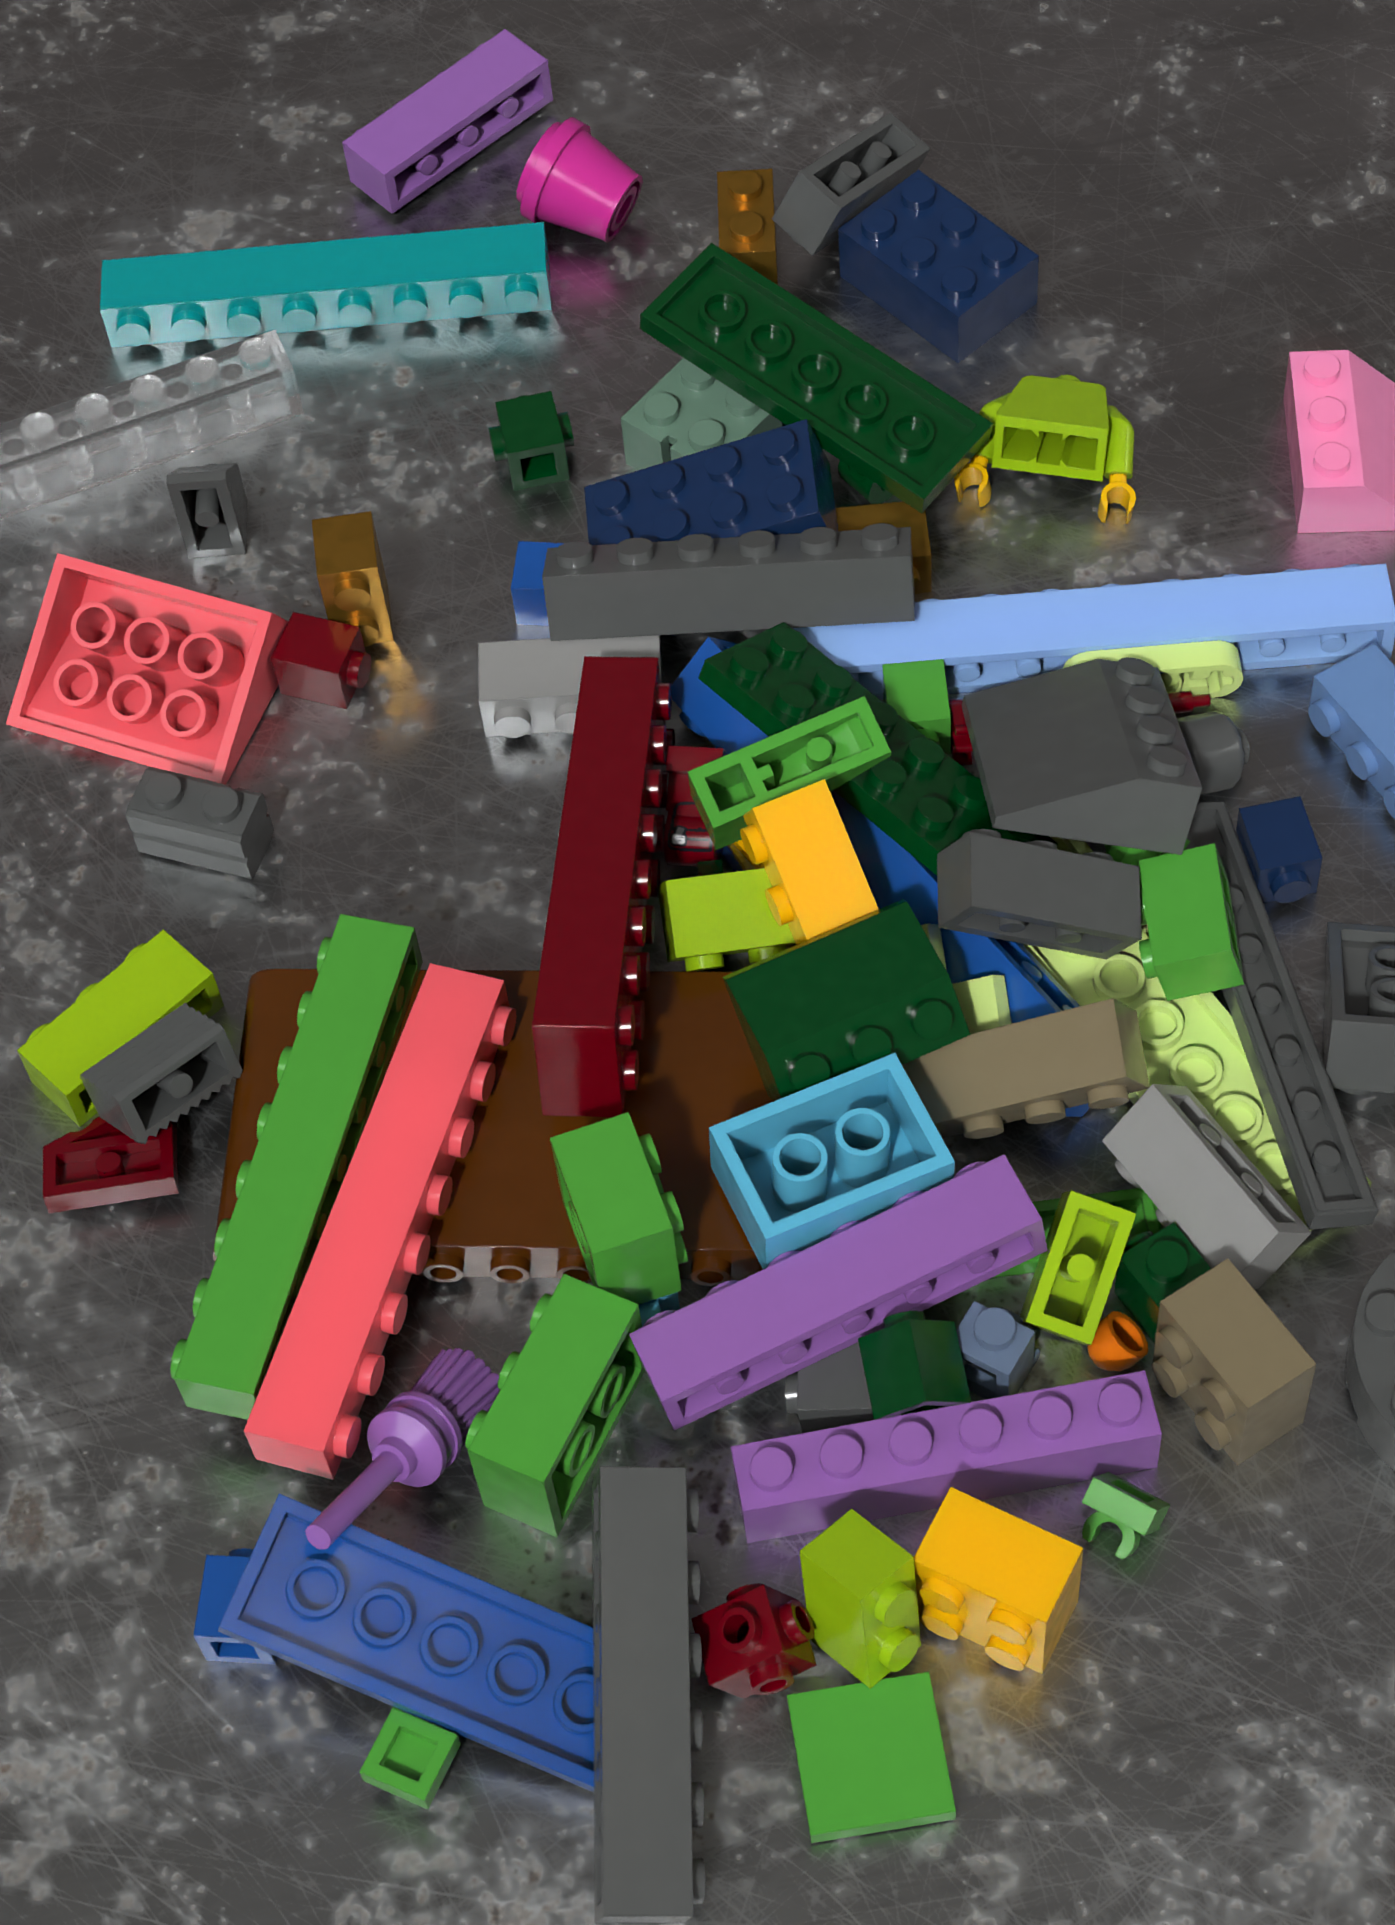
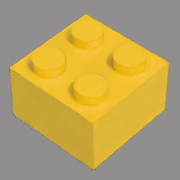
M950 1487L914 1556L920 1622L933 1633L946 1639L956 1640L959 1636H962L985 1647L986 1654L1006 1668L1022 1671L1026 1666L1043 1674L1078 1603L1083 1547Z

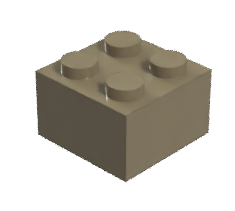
M1228 1258L1160 1301L1152 1370L1162 1388L1173 1398L1180 1395L1195 1413L1194 1421L1196 1427L1211 1448L1216 1451L1223 1448L1238 1466L1304 1422L1316 1363Z

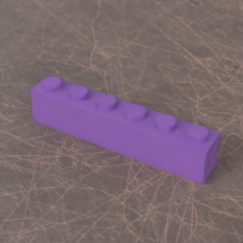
M1005 1154L989 1162H974L958 1171L953 1179L926 1192L915 1191L906 1194L898 1199L891 1209L864 1222L857 1220L840 1226L828 1239L803 1251L793 1250L779 1255L770 1262L767 1268L740 1281L729 1280L718 1284L706 1294L705 1298L678 1311L667 1310L652 1316L645 1322L642 1328L630 1333L629 1336L673 1430H677L857 1343L860 1337L884 1329L883 1319L890 1315L905 1311H923L1048 1251L1042 1218Z
M1144 1370L731 1446V1453L747 1543L827 1529L850 1509L856 1511L867 1521L940 1508L950 1487L976 1499L985 1500L1088 1481L1106 1472L1121 1475L1157 1468L1162 1432Z

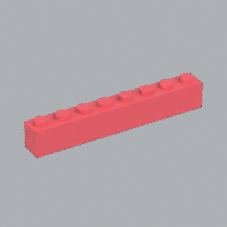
M432 963L429 964L244 1428L245 1436L256 1460L334 1480L342 1457L349 1459L354 1454L361 1433V1418L358 1417L366 1395L374 1396L379 1389L385 1368V1358L382 1352L389 1334L397 1335L403 1326L408 1307V1297L405 1295L409 1281L412 1274L420 1275L425 1268L430 1251L428 1231L434 1216H442L449 1205L453 1186L450 1174L456 1158H465L469 1152L474 1134L472 1116L478 1101L486 1102L491 1094L496 1071L493 1061L499 1045L506 1047L514 1033L516 1009L509 1005L504 980Z

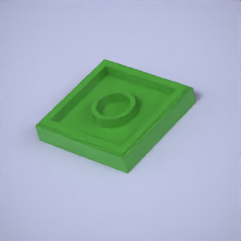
M929 1672L882 1679L871 1689L864 1683H856L787 1695L811 1843L956 1820V1808Z

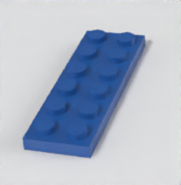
M280 1493L278 1494L220 1622L218 1632L594 1792L593 1627L352 1524L327 1549H317L308 1541L306 1528L322 1511Z

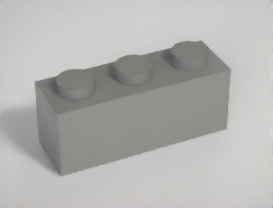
M660 635L551 641L550 638L478 643L479 706L485 737L503 736L517 738L526 734L553 732L573 734L584 656L658 657L660 683H664Z
M1152 1084L1102 1140L1117 1158L1115 1166L1121 1176L1133 1186L1142 1189L1157 1206L1155 1213L1164 1227L1174 1222L1211 1268L1228 1258L1254 1289H1259L1312 1233L1187 1086Z

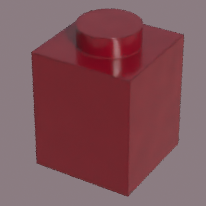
M297 612L292 613L271 657L281 694L343 709L348 708L356 689H361L365 686L371 670V656L365 651L360 627Z

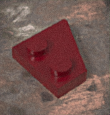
M99 1116L93 1119L86 1128L76 1132H69L43 1146V1199L48 1213L179 1194L177 1122L170 1121L167 1129L159 1128L157 1137L148 1136L146 1144H141Z

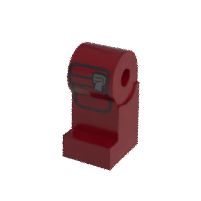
M668 746L666 771L669 773L666 802L668 816L664 832V856L667 865L697 867V862L721 860L723 848L715 849L692 799L688 771L728 755L724 748Z

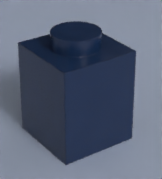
M1301 796L1239 808L1236 832L1262 902L1277 901L1280 903H1290L1305 897L1307 894L1317 893L1323 857Z

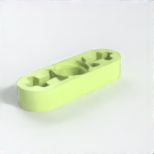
M1219 640L1086 651L1074 655L1063 666V668L1096 659L1118 662L1121 658H1137L1149 663L1153 667H1157L1159 672H1165L1160 675L1167 693L1191 691L1192 695L1209 694L1210 698L1228 695L1237 690L1243 682L1241 661L1237 647L1232 643Z

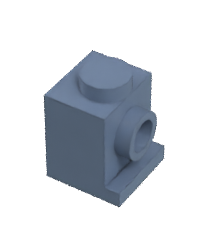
M973 1301L956 1329L969 1391L984 1399L1018 1394L1040 1356V1350L1035 1348V1331L1030 1329L1020 1316L1008 1309L1001 1307L988 1308ZM975 1364L995 1374L996 1378L972 1367L971 1365Z

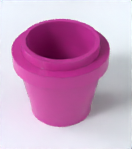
M570 117L563 123L555 122L542 135L523 169L517 187L516 198L521 203V216L533 223L548 222L609 243L616 237L628 220L641 192L643 176L636 173L593 137L589 125L575 117Z

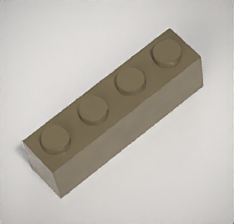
M1114 998L973 1033L902 1065L942 1138L963 1133L964 1137L970 1139L992 1137L1004 1132V1123L1026 1119V1122L1030 1124L1050 1123L1065 1118V1109L1087 1103L1089 1108L1092 1109L1117 1107L1129 1101V1093L1145 1090L1150 1087L1137 1011Z

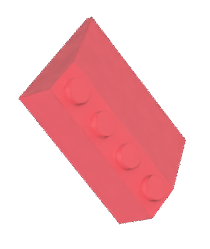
M57 553L6 725L145 766L227 784L278 687L271 657L288 621L268 611Z

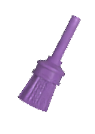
M448 1348L447 1351L442 1349L433 1358L412 1389L398 1394L388 1403L384 1410L372 1419L367 1431V1441L373 1462L306 1528V1537L311 1545L317 1549H327L392 1482H400L413 1487H424L435 1482L444 1472L445 1468L449 1467L458 1458L462 1447L465 1446L468 1430L477 1413L482 1409L490 1410L500 1391L498 1389L499 1375L492 1373L491 1368L485 1366V1362L482 1359H475V1354L472 1351H463L460 1348H455L454 1350Z

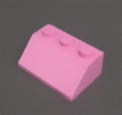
M1349 350L1289 352L1283 400L1297 534L1395 531V383Z

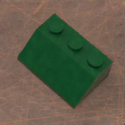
M904 899L722 977L767 1095L773 1101L890 1054L896 1053L900 1063L903 1065L971 1035L949 974L911 907Z

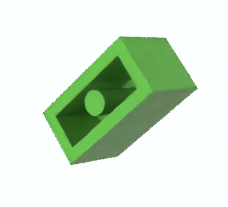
M1215 843L1183 850L1182 855L1169 853L1139 860L1142 886H1140L1141 926L1148 925L1149 939L1139 941V949L1147 979L1158 977L1167 1001L1245 985L1228 877Z

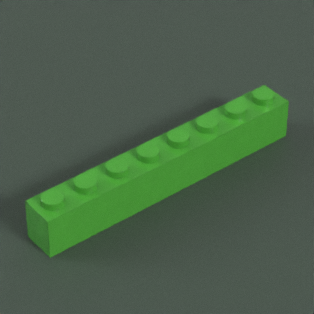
M340 914L333 936H326L321 942L317 956L318 977L313 991H305L302 995L297 1013V1025L299 1028L293 1047L286 1046L279 1059L277 1068L278 1089L273 1102H266L258 1117V1144L252 1160L246 1159L243 1161L238 1172L236 1181V1196L238 1200L231 1219L224 1218L217 1230L214 1252L217 1258L210 1278H202L196 1288L193 1300V1315L195 1319L188 1339L182 1338L178 1341L173 1352L170 1369L171 1377L175 1380L182 1398L189 1408L246 1420L250 1416L378 1095L423 963L415 927Z

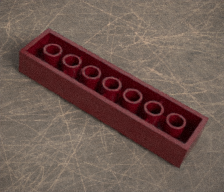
M584 656L532 1020L543 1115L615 1117L624 1112L626 1090H637L639 1053L638 1050H631V1046H633L634 1040H643L645 1009L644 1001L636 1000L639 995V991L649 990L650 956L649 952H642V947L645 944H653L655 938L654 905H647L650 897H659L657 886L660 885V860L653 859V853L664 852L665 816L658 815V808H666L669 773L663 771V765H666L668 746H675L674 729L666 728V725H663V720L671 719V683H660L658 657Z

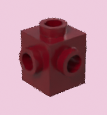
M755 1583L739 1587L727 1595V1602L691 1619L695 1633L700 1634L702 1660L709 1685L745 1699L754 1694L770 1695L783 1691L794 1683L793 1676L817 1665L810 1640L814 1638V1627L808 1611L796 1598L765 1584Z

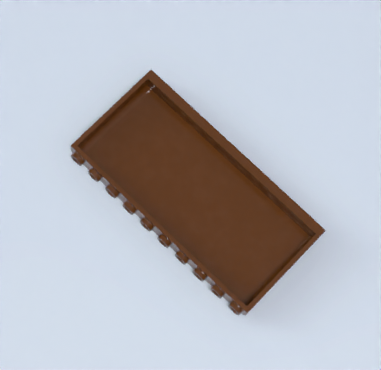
M266 969L256 972L249 980L239 1053V1062L243 1071L241 1077L236 1078L215 1238L221 1221L224 1218L231 1219L238 1200L236 1196V1181L239 1169L243 1161L246 1159L252 1160L258 1144L257 1122L260 1111L266 1102L272 1103L279 1086L277 1081L279 1059L286 1046L293 1047L299 1030L297 1025L299 1003L305 991H313L318 977L317 969ZM420 970L385 1074L427 970ZM462 970L504 980L509 1005L516 1009V1024L510 1043L506 1047L499 1045L493 1063L495 1064L496 1071L491 1094L486 1102L478 1101L473 1113L474 1134L469 1152L465 1158L457 1157L452 1168L450 1177L452 1178L453 1186L449 1205L442 1216H434L428 1231L430 1251L425 1268L420 1275L412 1274V1276H425L430 1280L445 1283L458 1281L462 1277H492L503 1283H521L529 1278H559L561 1280L563 1274H566L585 1283H591L562 1201L550 1137L612 1117L543 1115L532 1032V1020L540 970ZM650 971L649 990L639 991V995L636 1000L644 1001L645 1023L643 1040H634L633 1046H631V1050H638L639 1053L637 1090H626L623 1114L629 1112L638 1136L647 1133L651 1135L661 1164L662 1173H658L663 1190L664 1192L671 1190L678 1205L684 1230L680 1231L688 1256V1262L678 1265L680 1280H693L695 1283L704 1286H717L729 1280L740 1281L763 1269L711 1168L709 1127L771 1103L773 1100L767 1095L722 978L733 972ZM213 1248V1259H214V1262H215L217 1257L215 1256V1252H214V1248Z

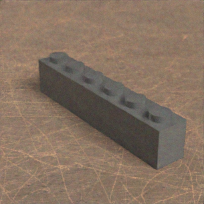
M885 523L872 524L862 530L834 531L827 527H814L797 534L773 535L768 531L757 530L744 533L740 537L712 538L704 534L688 535L677 541L651 542L646 538H629L618 544L590 545L583 541H571L556 548H547L542 575L551 641L770 629L782 622H785L791 628L915 621L911 527L896 528Z
M600 1466L592 1480L595 1923H684L694 1916L693 1904H703L705 1899L706 1875L703 1858H693L692 1828H701L704 1820V1790L702 1782H691V1752L701 1751L703 1718L700 1707H690V1678H699L702 1648L700 1634L689 1633L688 1605H697L699 1602L700 1567L698 1561H688L687 1533H696L698 1529L699 1497L697 1489H687L686 1468Z

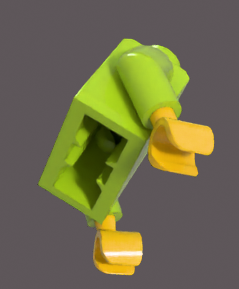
M1069 374L1056 378L1029 375L1022 377L1011 393L1004 394L984 404L979 414L994 423L991 438L973 456L970 463H967L954 477L959 502L962 501L963 492L967 487L979 485L977 495L979 507L988 504L992 491L986 468L988 464H992V468L1100 482L1105 477L1109 479V484L1103 488L1097 512L1100 521L1105 523L1108 505L1111 503L1124 506L1127 512L1125 524L1131 521L1136 494L1133 488L1127 484V480L1133 477L1134 429L1129 420L1115 406L1107 404L1106 387L1097 383L1081 382L1078 378Z

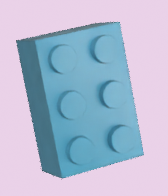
M896 1053L709 1127L711 1168L762 1269L767 1268L772 1260L785 1252L793 1250L803 1251L828 1239L837 1228L848 1222L857 1220L864 1222L891 1209L893 1204L906 1194L915 1191L926 1192L954 1178L955 1161Z

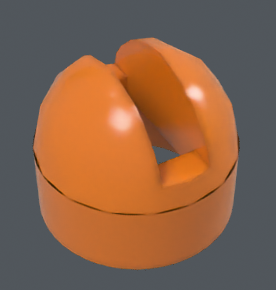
M1112 1311L1099 1322L1092 1345H1087L1090 1359L1098 1368L1121 1372L1131 1368L1147 1355L1148 1342L1140 1327L1124 1313Z

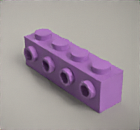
M504 29L344 140L342 144L350 182L393 214L553 100L548 60Z

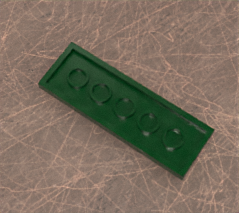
M712 242L640 314V330L782 423L789 425L807 419L822 449L920 513L924 512L991 438L994 423Z
M785 622L705 659L698 679L768 737L865 696L891 750V756L836 788L834 791L935 875H937V854L962 838L964 833L971 830L990 829L999 832L1004 839L1023 843L1048 841L1058 845L1049 836L993 828L980 778L972 775L946 754L940 745L925 737L899 716L893 707L878 699L857 682L846 669L836 665L810 644L804 635L789 627Z

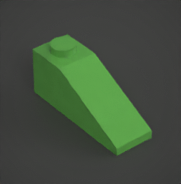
M865 696L688 771L690 792L714 847L718 850L741 840L740 829L747 826L743 815L752 808L825 779L831 792L890 757L891 750Z

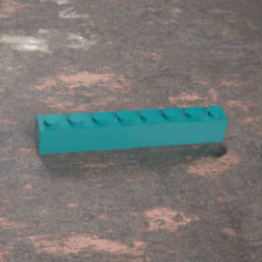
M544 222L102 260L100 312L111 348L552 310L550 261Z

